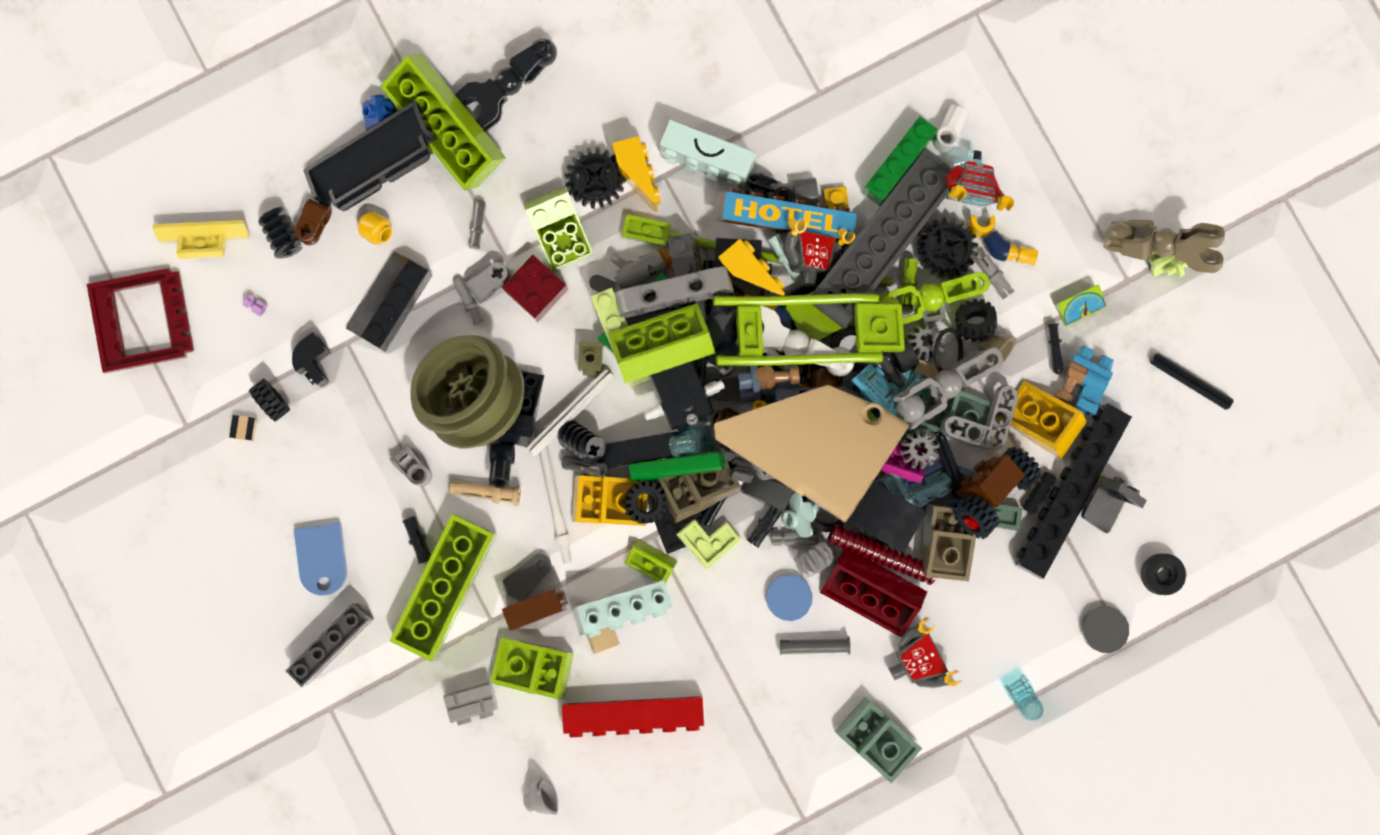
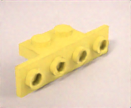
M244 220L153 224L152 226L159 242L178 241L176 254L179 259L224 257L226 239L249 238V231Z

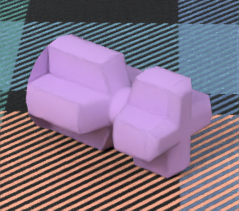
M248 294L243 299L242 305L246 308L252 306V312L258 316L263 315L267 305L260 300L254 302L255 297Z

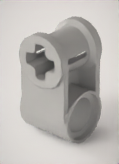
M493 263L470 279L466 286L477 301L483 303L510 279V272L502 263ZM496 270L502 271L503 277L501 279L495 277Z
M407 443L400 453L395 457L389 458L391 463L412 484L424 487L431 482V471ZM418 470H423L425 474L421 481L415 480V473Z

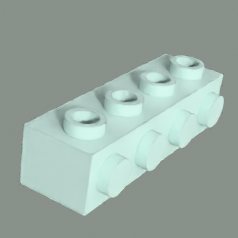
M663 580L577 606L572 611L580 636L587 634L588 638L602 634L601 629L609 627L610 631L623 628L622 623L630 620L633 625L645 621L644 616L650 614L653 615V618L667 614L666 609L671 608L672 604L665 581Z

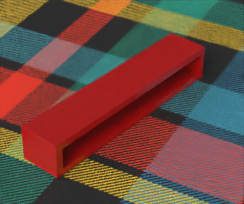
M703 696L564 703L562 705L563 734H569L570 738L583 737V733L592 732V736H606V731H616V735L630 734V730H639V734L653 733V729L661 728L662 732H676V728L686 727V731H699L700 726H704Z

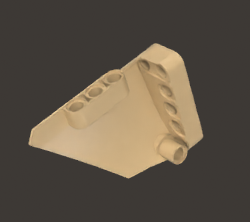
M829 385L714 424L716 440L844 522L849 519L909 427V424L880 405L867 402ZM872 408H876L881 412L880 418L876 421H871L867 417L868 411Z

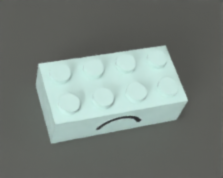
M669 120L660 143L661 157H664L663 160L673 165H676L677 162L684 165V168L690 172H703L707 178L714 181L721 179L726 181L728 186L739 189V187L745 189L755 164V152Z

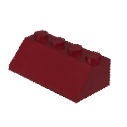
M848 549L842 551L820 591L826 597L899 637L903 636L921 610L928 592L877 563L861 557L860 554L856 555L854 551L852 553L849 552Z

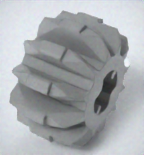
M924 322L922 328L916 324L914 326L916 332H908V335L913 338L908 339V341L913 345L914 351L916 350L918 359L921 354L926 362L929 360V355L934 359V344L938 334L941 332H935L936 324H933L930 329L928 322ZM921 337L922 339L925 337L929 338V344L926 347L922 345L923 340H921ZM941 339L940 345L945 344L946 340ZM939 345V353H942L944 349Z
M918 429L913 431V436L907 433L905 437L909 442H900V445L906 447V450H901L899 453L900 455H908L904 458V463H908L912 459L911 468H916L919 462L920 468L924 469L926 466L925 461L929 465L934 464L930 456H939L937 452H933V449L940 447L939 444L932 445L931 443L936 437L932 435L927 439V430L922 432L921 437ZM921 443L924 453L917 455V450L914 447Z
M821 541L799 553L794 561L799 572L804 577H810L831 565L835 557L830 546L825 541Z

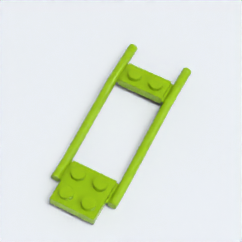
M864 293L765 297L713 296V305L737 306L739 356H716V365L765 366L882 362L883 355L881 352H902L905 350L902 304H878V294ZM855 303L854 313L858 353L763 356L762 313L760 306Z

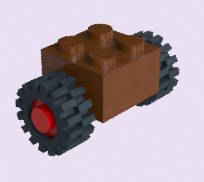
M1010 447L1002 456H994L987 461L981 460L974 466L973 469L975 471L960 482L961 487L955 492L962 501L954 509L953 515H955V520L959 521V526L964 527L963 530L965 532L968 530L971 536L975 534L978 539L980 537L985 539L999 524V517L996 516V511H992V509L998 507L1016 486L1019 490H1027L1040 477L1041 468H1039L1038 462H1034L1035 458L1033 456L1030 458L1028 456L1029 453L1026 451L1023 453L1021 448Z

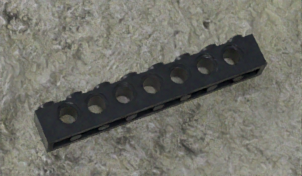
M1108 403L1102 405V407L1099 406L1096 414L1092 416L1095 420L1091 427L1087 426L1081 436L1084 440L1080 447L1076 446L1070 456L1073 459L1069 467L1065 466L1059 476L1062 479L1059 486H1054L1048 496L1051 500L1047 508L1044 506L1037 516L1039 522L1036 528L1032 527L1026 536L1028 542L1025 548L1021 547L1015 556V559L1018 560L1015 566L1039 579L1045 578L1132 416ZM1101 424H1105L1109 428L1107 436L1101 434ZM1090 444L1097 446L1098 454L1096 456L1089 453ZM1079 464L1086 466L1087 474L1085 476H1081L1078 473ZM1069 484H1073L1076 487V494L1074 496H1070L1067 493L1066 489ZM1058 504H1062L1065 507V514L1062 517L1058 516L1055 511ZM1047 524H1051L1054 527V534L1051 537L1047 536L1044 532ZM1036 544L1043 547L1041 557L1035 556L1033 552Z

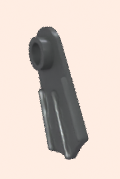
M538 554L506 577L503 583L508 596L523 601L550 571L551 560L544 554ZM539 560L545 562L544 569L538 568L537 563Z

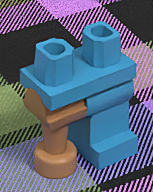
M1082 346L1076 355L1070 358L1069 364L1065 369L1067 378L1063 389H1058L1054 397L1070 405L1074 398L1071 392L1076 384H1079L1082 387L1072 407L1082 413L1093 416L1098 410L1099 402L1113 375L1111 369L1114 360L1102 355L1097 364L1092 363L1090 359L1094 350Z

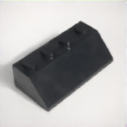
M393 252L346 329L386 352L433 275L429 270L409 258Z

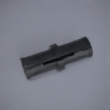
M770 506L763 518L758 519V525L746 540L752 544L758 536L753 545L759 548L769 531L772 532L774 530V524L784 512L777 509L775 514H773L776 508Z
M413 516L403 520L402 523L410 539L408 541L409 545L413 546L419 561L418 563L422 564L429 561L431 553L425 541L427 537L426 534L423 535L417 517Z

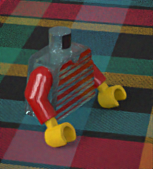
M970 150L968 152V161L956 163L946 175L945 182L948 187L946 199L982 207L995 204L996 202L998 203L996 208L999 211H1003L1004 208L1010 211L1014 206V200L1010 196H1005L1000 189L994 175V168L981 164V151Z

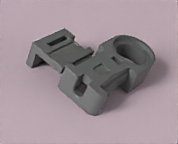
M715 440L711 448V451H723L718 447V445L724 444H722L718 440ZM725 446L728 451H723L725 460L736 463L730 479L751 483L754 477L752 463Z

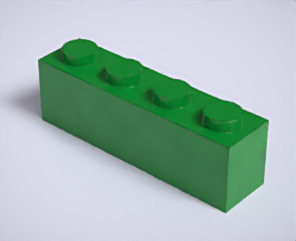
M919 116L866 184L862 193L878 206H881L935 137L938 129Z

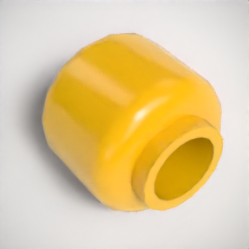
M371 211L360 217L358 233L370 243L379 245L390 239L392 224L383 215Z

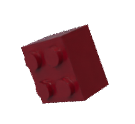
M534 255L501 287L537 323L569 290L567 285Z

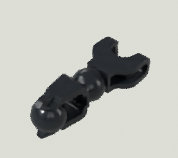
M539 38L533 41L530 47L510 59V67L500 69L495 75L494 81L490 78L483 83L468 82L455 96L464 107L473 102H480L482 104V113L476 121L487 132L501 120L502 107L508 101L506 96L517 94L523 82L525 85L532 83L547 66L553 64L557 57V48L551 40Z

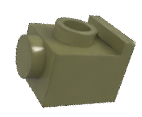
M579 341L578 370L583 372L585 376H596V373L602 372L604 345L600 342ZM593 355L594 361L587 362L586 357Z

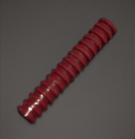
M835 524L828 535L829 544L835 543V546H841L844 550L848 549L851 553L854 551L856 555L861 554V557H867L870 561L874 559L875 563L881 562L882 566L887 565V568H894L896 572L900 570L901 574L907 573L908 577L913 576L915 580L920 579V582L923 583L926 581L927 585L933 584L936 580L934 577L924 576L923 560L919 561L917 557L912 558V555H906L905 552L899 553V550H893L892 547H886L885 544H879L878 541L873 542V539H866V536H860L857 532L853 534L852 530L846 531L845 527L840 528L838 524Z

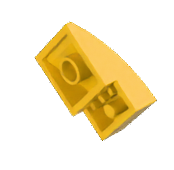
M575 476L572 522L646 526V524L632 521L631 517L626 515V509H623L625 504L623 498L626 496V491L631 486L645 481L633 482L630 478ZM641 494L637 499V506L643 512H647L648 494Z

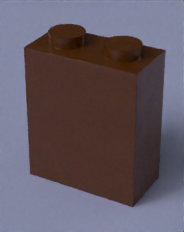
M555 588L502 608V612L509 631L563 612L567 610L565 605L569 603L565 592H560L559 588Z

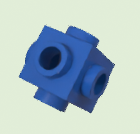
M373 95L371 99L362 103V114L366 130L396 113L395 104L390 98H384V95Z

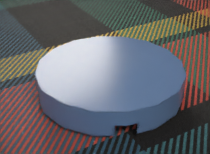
M784 575L771 583L767 590L766 601L769 610L774 616L781 620L794 621L801 619L808 613L812 605L813 595L810 586L805 580L795 575Z

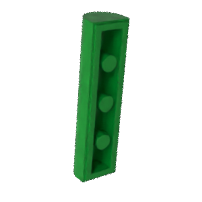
M723 451L632 463L629 465V471L633 482L719 471L725 469V455Z

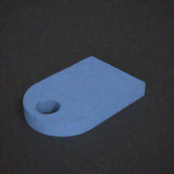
M341 523L294 530L299 577L302 585L306 590L315 595H330L337 592L347 578V564ZM323 577H327L331 582L329 589L325 591L319 587V581Z

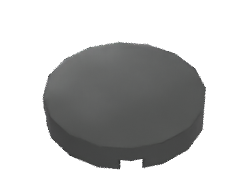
M1098 607L1091 610L1084 617L1082 623L1083 638L1085 643L1093 650L1101 653H1112L1121 649L1127 642L1129 624L1126 617L1119 610L1112 607Z

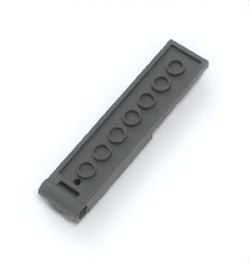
M925 149L812 295L872 294L948 195L949 190L945 177L952 168ZM855 303L811 304L843 329L855 316Z

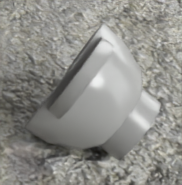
M535 776L529 793L523 796L525 808L529 812L535 811L542 814L556 815L558 813V798L554 786L542 776Z

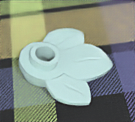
M794 493L790 499V508L783 513L785 527L796 530L800 537L812 536L813 530L810 522L814 521L816 517V508L811 502H803L800 494Z

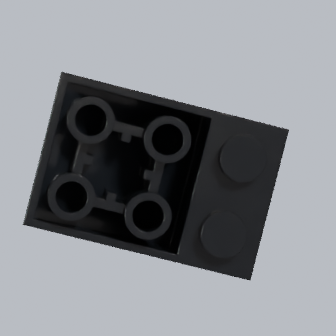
M520 370L524 380L522 408L509 430L495 441L527 447L532 440L545 376Z

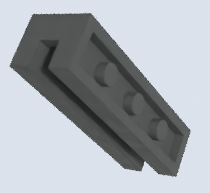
M352 603L285 671L301 688L308 686L374 619L358 603Z

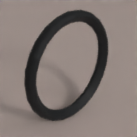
M953 328L942 330L934 344V362L939 372L943 371L939 363V345L946 333L954 334L957 339V362L963 358V342L959 333Z

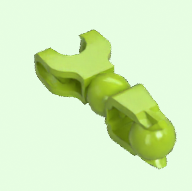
M977 272L938 284L933 282L926 283L919 289H916L914 286H905L878 294V304H900L894 297L908 293L912 298L911 305L914 306V313L903 317V324L921 319L924 311H937L943 304L986 292L989 289L990 280L985 273ZM972 280H973L974 283H975L974 288L971 286V281H972Z

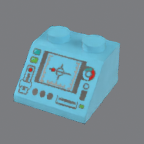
M870 364L848 385L861 399L870 403H876L887 411L896 403L892 401L893 396L901 392L893 382L888 383L883 378L885 374L876 365L872 367ZM871 409L878 417L881 416V412L878 409Z

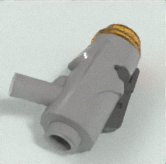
M666 247L663 249L658 248L651 253L639 256V259L635 262L632 260L626 262L616 253L609 259L620 268V270L616 271L618 276L615 277L620 289L652 283L661 272L665 274L666 270L672 265V259Z

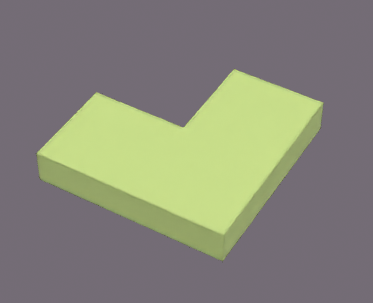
M695 519L676 534L706 570L741 540L727 522H724L708 536Z

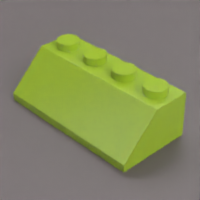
M698 303L608 333L624 383L715 353Z

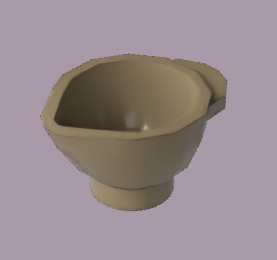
M990 334L991 338H983L984 341L980 343V348L982 350L998 349L1002 353L1003 362L1011 353L1017 340L1014 336L1009 337L1002 334ZM989 354L986 358L993 365L995 356Z

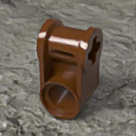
M312 199L305 203L302 214L294 229L295 235L302 243L311 246L319 241L326 224L330 220L332 208Z

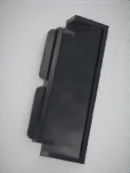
M413 101L306 167L303 171L315 200L326 206L333 203V206L339 210L347 211L381 190L382 184L385 182L392 183L426 163L430 159V155L433 154L429 144L438 138L420 105Z

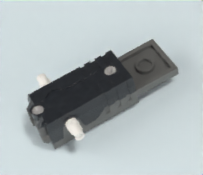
M648 295L645 298V301H653L656 298V295ZM672 308L625 319L628 326L670 313ZM694 361L651 374L649 378L660 404L644 411V415L647 421L665 415L671 431L677 429L679 432L684 433L691 427L701 423L703 425L711 421V414L715 413L708 396L720 392L725 387L722 380L703 385Z

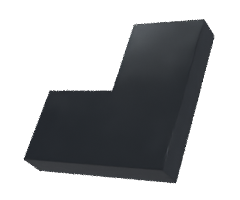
M665 505L666 512L662 514L660 519L655 521V525L667 554L686 547L676 534L682 529L681 524L701 517L700 512L675 523L667 505Z

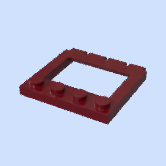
M169 268L86 284L102 373L107 374L187 358L186 353L194 351L192 336H183V333L190 332L187 313L179 314L178 312L186 310L183 291L175 292L174 290L182 288L179 271L171 272ZM159 284L171 348L125 356L114 292Z

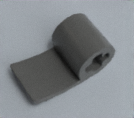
M815 177L793 180L795 200L807 201V205L815 206L816 203H819Z

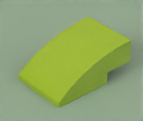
M811 304L786 305L797 329L805 332L810 339L813 338L821 341L843 330L842 327ZM855 316L848 323L845 329L855 324Z
M501 637L490 683L554 699H564L574 653Z

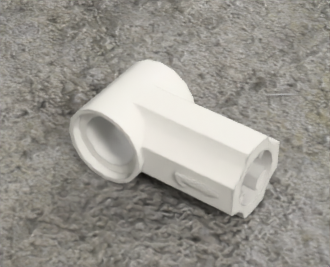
M958 105L950 106L933 141L934 147L939 152L950 151L957 141V137L969 114L965 108ZM940 136H947L950 139V143H944Z

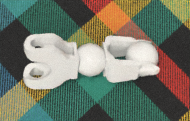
M760 306L764 323V353L770 349L783 350L785 355L851 353V351L844 347L831 349L818 340L810 339L802 330L789 331L790 329L781 324L780 318L774 310ZM854 362L820 363L818 365L826 366L829 373L840 377L851 372Z

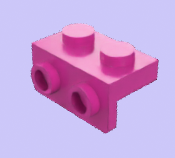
M900 440L881 468V471L921 484L924 477V469L920 468L919 462L916 468H911L912 459L908 463L903 462L904 458L908 455H900L899 451L906 450V447L900 445ZM914 447L917 450V455L924 453V449L921 447Z

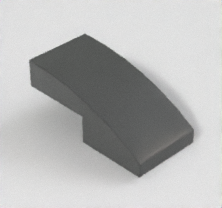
M754 473L751 483L746 484L742 493L784 512L794 490L771 479L761 480Z

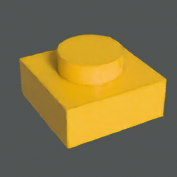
M846 187L823 190L824 202L829 205L828 209L836 210L837 207L849 208Z

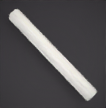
M604 369L527 445V450L533 456H537L558 435L561 426L565 422L572 421L614 379L613 374L609 370Z

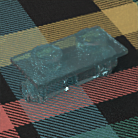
M937 472L925 478L928 486L924 487L922 482L921 484L916 482L907 486L903 494L910 503L917 507H922L929 501L937 497H944L952 491L951 478L945 472Z

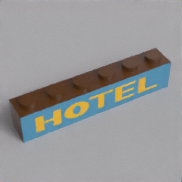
M728 188L727 191L720 193L716 219L719 222L788 233L792 230L789 228V221L796 219L799 222V219H802L807 223L805 231L836 237V241H839L838 231L844 228L847 230L845 238L850 231L855 234L857 213H851L849 208L837 207L836 210L828 209L829 205L821 203L810 206L804 200L787 202L785 197L772 196L771 199L763 198L764 194L750 192V195L741 194L742 190Z

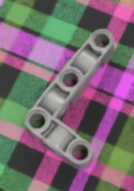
M726 267L707 269L626 288L615 293L621 318L623 316L624 318L635 317L706 299H712L713 303V296H735L731 278ZM699 283L702 285V288L698 291L691 290V286ZM648 295H656V298L653 301H645V298Z

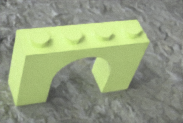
M613 288L591 296V299L614 353L608 333L628 327L624 316L623 318L620 317L615 291ZM646 376L626 384L632 388L649 381L650 378Z

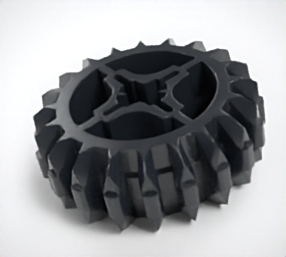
M598 147L595 150V154H592L590 148L587 149L588 155L586 156L580 151L578 153L579 160L575 157L571 159L575 166L567 165V170L572 172L565 174V178L570 180L565 183L566 188H571L568 192L569 195H576L574 198L576 203L583 199V207H586L591 202V209H595L596 203H599L600 208L603 209V202L605 201L612 205L611 197L616 200L620 198L616 191L624 192V187L619 184L626 183V178L621 177L618 163L615 162L616 155L613 154L608 158L609 151L605 150L603 154H600V148ZM594 162L603 163V165L600 164L596 168H591L587 164ZM609 168L614 173L611 187L604 179ZM580 171L587 178L583 183L584 187L582 189L577 185V177ZM599 175L600 181L594 180L592 182L591 176L597 177ZM594 189H600L604 192L598 195L587 194L588 192L591 193Z
M943 217L941 224L935 219L933 226L927 224L925 227L926 231H921L920 236L923 239L917 240V244L922 247L917 248L916 253L923 254L919 257L918 261L923 262L926 260L927 263L923 266L924 270L930 266L933 268L930 274L934 275L936 271H939L938 276L941 279L945 273H947V278L951 279L953 272L957 277H960L962 275L961 270L967 272L969 270L968 265L975 263L971 257H977L978 252L972 250L978 247V243L971 242L976 238V235H968L971 227H967L964 230L962 228L964 221L956 225V218H952L950 223H948L947 218ZM944 231L952 232L959 238L952 239ZM937 234L939 246L930 251V239L933 235ZM945 244L951 247L954 246L949 253L941 250ZM964 245L965 254L963 260L958 263L956 260V249ZM943 257L951 265L941 264L934 258Z

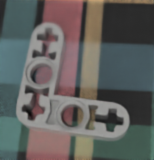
M1001 386L996 389L985 425L958 416H948L941 422V432L947 437L983 449L1000 450L1006 442L1018 400L1017 390L1012 386ZM1003 392H1007V395L1010 396L1009 400H1005V397L1002 396ZM999 405L1007 406V409H1006V408H999L998 406H999ZM999 411L1005 417L1004 422L1000 425L995 421V415ZM953 423V425L963 428L961 431L951 430L948 424ZM971 427H975L978 431V436L974 440H971L968 436V431ZM992 427L1001 428V431L992 430ZM990 437H994L997 443L993 444L992 441H989Z

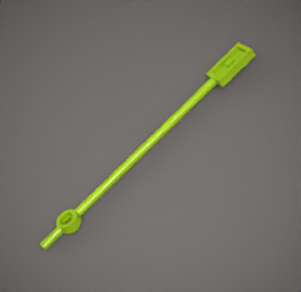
M626 214L622 238L666 247L667 238L682 235V233L670 231L671 223ZM694 236L697 238L698 246L716 250L715 240ZM761 250V258L763 260L779 263L776 253ZM884 277L878 285L891 287L892 278Z

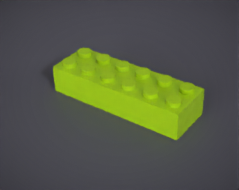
M422 54L407 55L380 86L399 110L413 101L420 105L438 138L429 144L431 150L463 190L478 188L505 160L506 157Z
M452 514L389 641L430 662L435 661L497 534Z

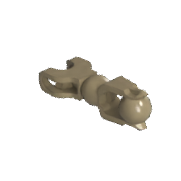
M1152 220L1114 221L1105 231L1104 239L1106 243L1103 244V248L1120 252L1123 256L1146 260L1149 256H1152L1154 251L1161 257H1170L1175 254V260L1183 261L1188 267L1198 272L1216 273L1223 267V255L1221 252L1210 249L1220 246L1225 239V231L1219 225L1199 223L1190 229H1180L1179 233L1170 228H1163L1157 231V226H1154Z

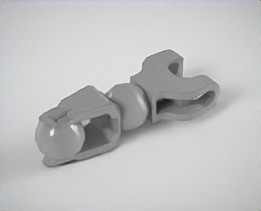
M996 348L974 351L960 359L948 370L940 371L934 380L932 378L918 380L903 392L893 396L892 401L897 402V416L904 422L909 423L908 429H915L925 420L945 410L948 405L946 400L956 397L961 392L962 387H967L1000 368L1003 364L1002 353ZM989 354L995 356V362L992 366H989L990 363L986 358ZM924 387L929 388L930 395L934 397V405L926 411L924 401L915 395L916 392Z

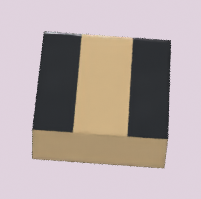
M232 415L229 438L254 441L257 418Z

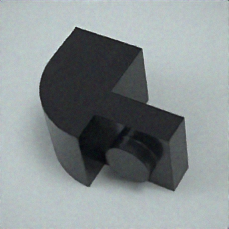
M314 332L303 338L295 346L292 353V365L294 370L301 375L307 371L305 376L312 385L316 384L323 387L329 381L319 369L317 363L331 353L320 337Z

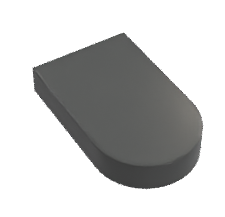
M594 275L590 278L589 285L592 290L600 293L610 288L614 290L617 282L601 275Z

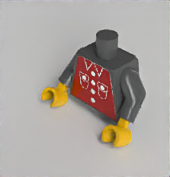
M791 219L788 225L792 230L788 232L783 252L788 260L790 270L803 274V286L814 287L816 286L817 277L828 273L845 248L844 244L852 243L855 239V234L850 231L845 238L847 230L844 228L838 231L839 241H836V237L805 231L807 223L802 219H799V222L796 219Z
M925 617L920 624L904 633L898 644V651L895 653L899 663L888 668L894 681L907 675L909 681L919 687L938 688L947 685L956 686L962 682V680L955 681L953 679V675L959 673V671L953 670L948 673L949 671L929 634L935 628V625L931 628L927 627L925 622L930 618Z

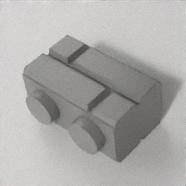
M490 682L443 696L450 723L457 722L458 726L471 722L470 717L479 715L480 719L493 716V711L498 709L492 683Z

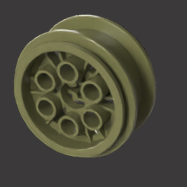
M477 335L456 336L432 348L417 366L410 388L411 406L417 420L424 427L433 431L447 445L460 449L480 447L500 438L517 419L524 399V380L517 364L504 355L500 348L491 340Z

